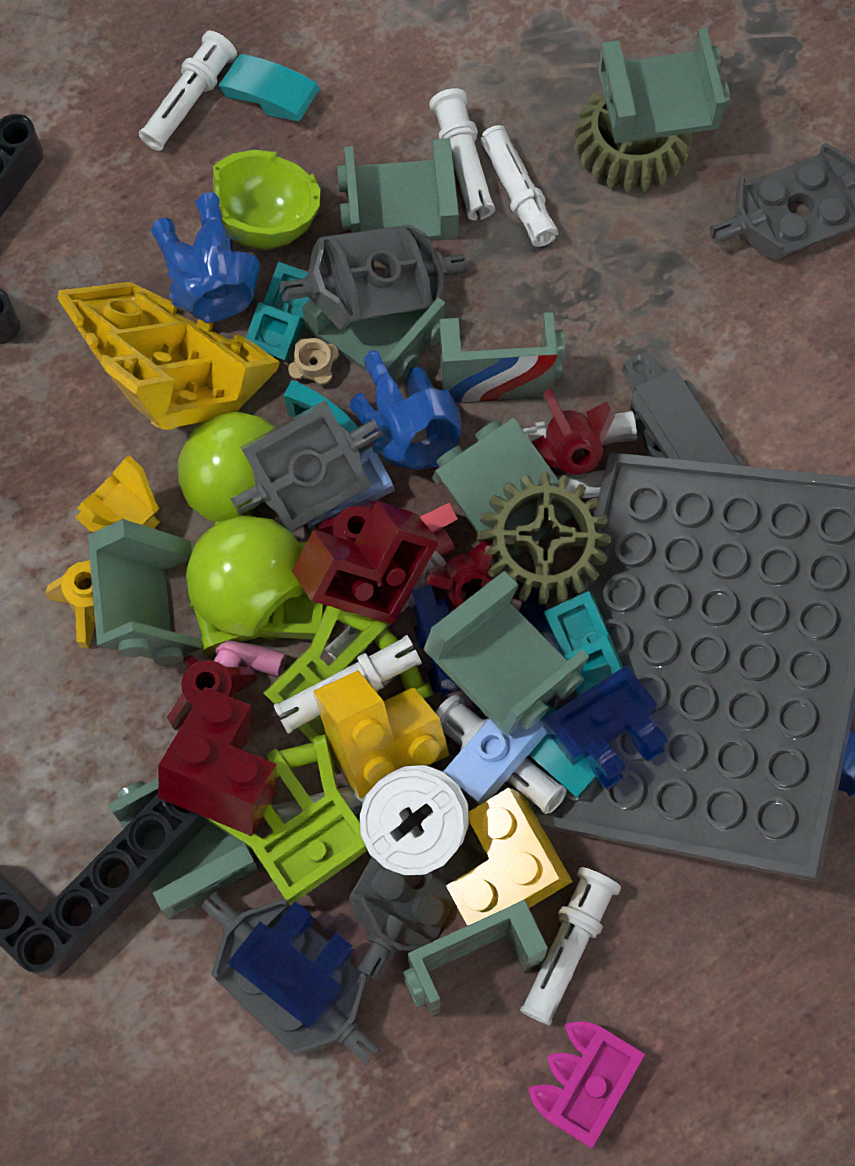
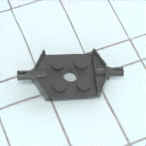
M825 143L822 145L819 155L745 183L746 178L744 175L740 176L736 188L735 215L730 220L710 226V235L712 239L714 238L715 244H720V242L739 235L741 240L746 239L761 255L779 259L855 229V160L830 144ZM796 202L802 203L809 208L810 213L805 216L794 214L789 210L788 205Z
M410 224L320 237L313 247L309 271L305 279L281 281L280 294H283V301L305 297L312 299L317 307L342 331L347 328L350 322L421 310L427 311L436 299L441 297L444 287L443 276L466 273L468 263L464 261L466 258L464 254L442 257L440 252L434 250L426 233ZM371 262H380L390 271L391 277L382 278L375 274L371 268Z
M462 791L468 803L469 812L471 811L470 806L474 800ZM426 803L412 813L411 809L407 807L409 816L398 826V830L403 835L415 826H418L420 831H424L421 823L433 812L432 808ZM470 822L463 843L444 866L423 874L421 881L414 887H410L406 883L403 874L386 869L375 858L371 857L349 897L354 915L369 934L367 940L372 943L361 965L357 968L360 973L363 972L367 977L377 981V977L390 953L393 954L395 949L414 951L435 941L455 904L446 885L473 870L480 856L488 857Z
M218 892L210 895V899L223 912H219L207 899L201 908L223 927L222 931L224 932L211 974L213 978L294 1057L314 1053L339 1043L341 1046L345 1044L366 1066L372 1060V1057L358 1043H361L374 1057L381 1049L359 1029L360 1026L356 1023L363 1002L368 980L367 976L363 972L360 973L301 917L285 898L241 913L240 911L236 912ZM297 966L305 972L306 982L299 992L286 994L279 990L277 978L285 967Z

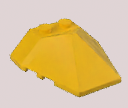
M132 282L65 289L58 292L57 299L107 374L133 407L149 418L154 426L162 430H174L180 426L205 422L221 414L237 412L278 370L280 362L252 341L245 339V337L239 334L235 335L234 339H228L212 331L214 322L207 323L198 319L196 323L176 313L177 307L172 305L171 301Z

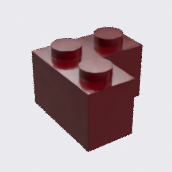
M377 501L355 542L313 529L292 572L311 601L394 625L438 546L439 540L418 514Z
M204 687L158 765V798L252 836L274 796L276 763L243 750L249 739L251 705Z

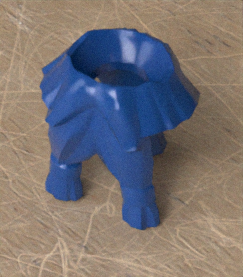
M214 192L203 193L195 201L200 213L202 227L197 233L193 246L180 242L175 234V223L170 218L158 219L152 223L153 227L151 228V232L164 255L169 271L167 276L172 280L169 288L171 292L169 297L172 299V305L207 323L220 322L239 312H243L253 300L261 270L260 262L256 256L246 252H233L232 240L227 237L226 230L221 221L220 198Z
M376 350L369 351L365 356L364 364L375 386H377L376 402L378 411H375L368 403L362 392L356 394L351 399L349 408L355 413L362 425L368 423L371 419H374L378 425V429L383 437L374 440L375 444L372 445L373 452L384 456L385 461L392 463L393 466L416 470L438 467L439 465L436 461L449 450L456 447L461 437L462 421L460 409L455 405L453 396L449 394L448 389H435L427 371L422 367L410 368L406 384L408 398L405 400L396 382L382 362L379 352ZM426 428L427 439L412 443L411 441L415 434Z

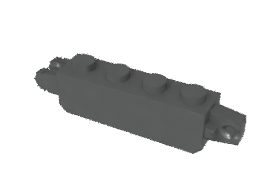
M648 351L640 353L636 357L624 362L622 372L633 394L629 411H633L637 436L651 457L746 466L740 456L731 454L723 442L724 435L720 425L713 417L706 416L699 405V396L695 387L689 380L683 381L676 368L666 372Z

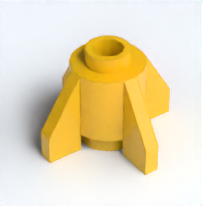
M128 455L112 475L94 493L81 502L77 507L80 513L75 517L84 527L92 532H96L121 519L155 529L160 524V521L155 517L160 507L156 504L144 469Z
M89 559L71 566L62 577L48 584L45 593L51 601L69 604L76 617V641L81 648L90 649L95 630Z

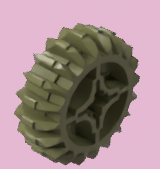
M603 89L601 95L591 94V97L588 99V105H582V109L579 111L578 123L575 124L574 136L576 137L575 150L577 155L581 156L583 169H592L594 181L606 177L609 190L616 183L623 184L626 194L631 190L632 185H638L645 193L649 189L650 182L661 188L666 182L667 177L675 179L679 173L680 166H684L688 160L689 149L692 147L693 142L692 133L615 143Z
M548 472L541 473L539 486H534L529 474L522 475L520 479L521 492L514 484L507 482L503 486V492L507 500L497 495H493L489 500L491 508L497 513L483 512L480 522L492 529L479 531L477 541L492 543L494 546L484 553L493 554L492 560L496 559L498 562L488 570V575L493 579L505 571L517 584L522 586L518 595V599L522 602L527 600L531 589L537 590V602L539 605L547 603L549 590L552 589L556 600L559 603L565 602L567 599L565 585H568L575 594L580 595L585 590L580 576L592 582L599 576L596 568L590 563L604 565L607 561L608 556L595 547L607 546L611 541V536L606 533L595 532V530L606 526L608 518L605 515L591 516V513L597 509L600 502L597 498L590 499L585 504L580 500L586 490L583 484L578 485L573 493L565 490L569 483V477L566 475L560 477L557 486H550V475ZM537 503L534 522L529 525L517 526L516 530L504 529L507 519L516 510L525 505ZM552 504L567 511L578 524L580 532H576L575 527H567L560 524L555 518L554 506ZM543 520L544 529L550 531L548 537L551 535L555 537L551 541L544 559L543 548L537 545L539 540L536 542L532 540L536 536ZM506 545H512L513 549L527 552L533 559L535 574L520 567L511 558ZM571 547H582L579 561L565 572L551 575V565L555 553L570 551Z

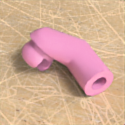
M226 641L217 647L215 651L217 656L214 661L219 662L225 667L251 666L253 670L280 677L285 667L286 653L259 645Z

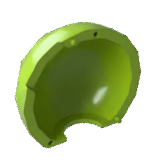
M249 150L233 153L213 166V192L220 198L221 221L226 230L227 237L242 247L267 251L287 246L308 230L319 211L320 187L313 173L309 175L297 164L278 157L277 152Z
M233 411L212 417L195 427L184 443L177 464L179 488L189 506L205 519L212 522H221L240 516L230 498L256 485L252 467L240 447L276 428V426L264 417ZM256 507L243 513L241 516H252V512Z
M238 516L221 521L208 529L196 542L192 550L186 571L189 599L201 618L220 631L245 637L253 636L267 624L269 617L279 605L291 597L297 598L304 592V589L292 572L303 549L291 531L272 519Z

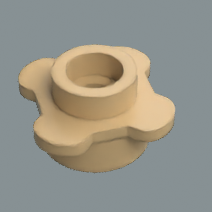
M316 338L299 340L295 344V360L288 366L289 375L294 380L302 378L314 380L320 386L330 383L332 380V364L339 358L338 349L333 344H326L324 341ZM312 359L318 361L316 365H311L309 362Z

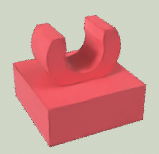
M450 502L420 517L439 540L435 551L441 557L455 549L451 538L445 530L458 520Z

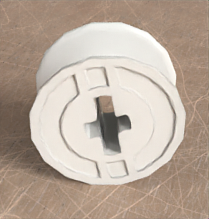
M426 765L404 766L386 775L366 795L360 812L361 837L370 855L386 869L403 875L427 874L444 866L463 843L469 826L468 803L459 785L445 772ZM427 803L433 812L421 823L424 831H420L418 826H415L403 835L398 830V826L409 816L406 808L409 807L412 813H414Z

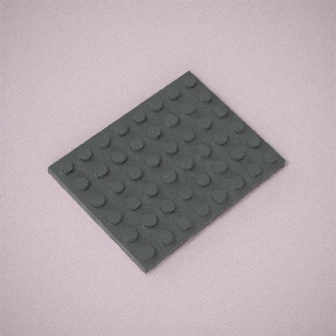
M609 453L598 496L600 504L593 516L605 515L608 518L606 526L595 530V532L606 533L611 536V541L607 546L595 547L603 551L608 558L604 565L590 563L599 573L594 582L588 581L581 576L580 578L585 586L583 593L591 591L621 660L628 682L584 702H581L575 690L563 700L556 695L548 704L611 760L578 797H575L567 789L563 801L551 813H543L541 808L526 796L525 798L542 828L819 883L855 709V477ZM532 758L533 764H535L538 768H540L558 784L562 785L557 779H555L547 770H545L537 761H535Z

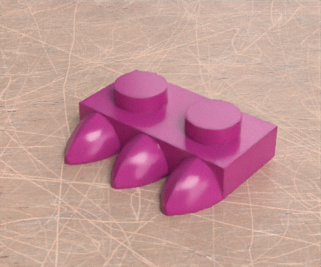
M575 1021L567 1023L565 1028L571 1043L582 1054V1057L570 1053H554L547 1057L551 1072L564 1088L561 1089L546 1084L535 1085L529 1088V1094L533 1105L546 1119L545 1121L589 1149H592L645 1054L599 1025L591 1022Z

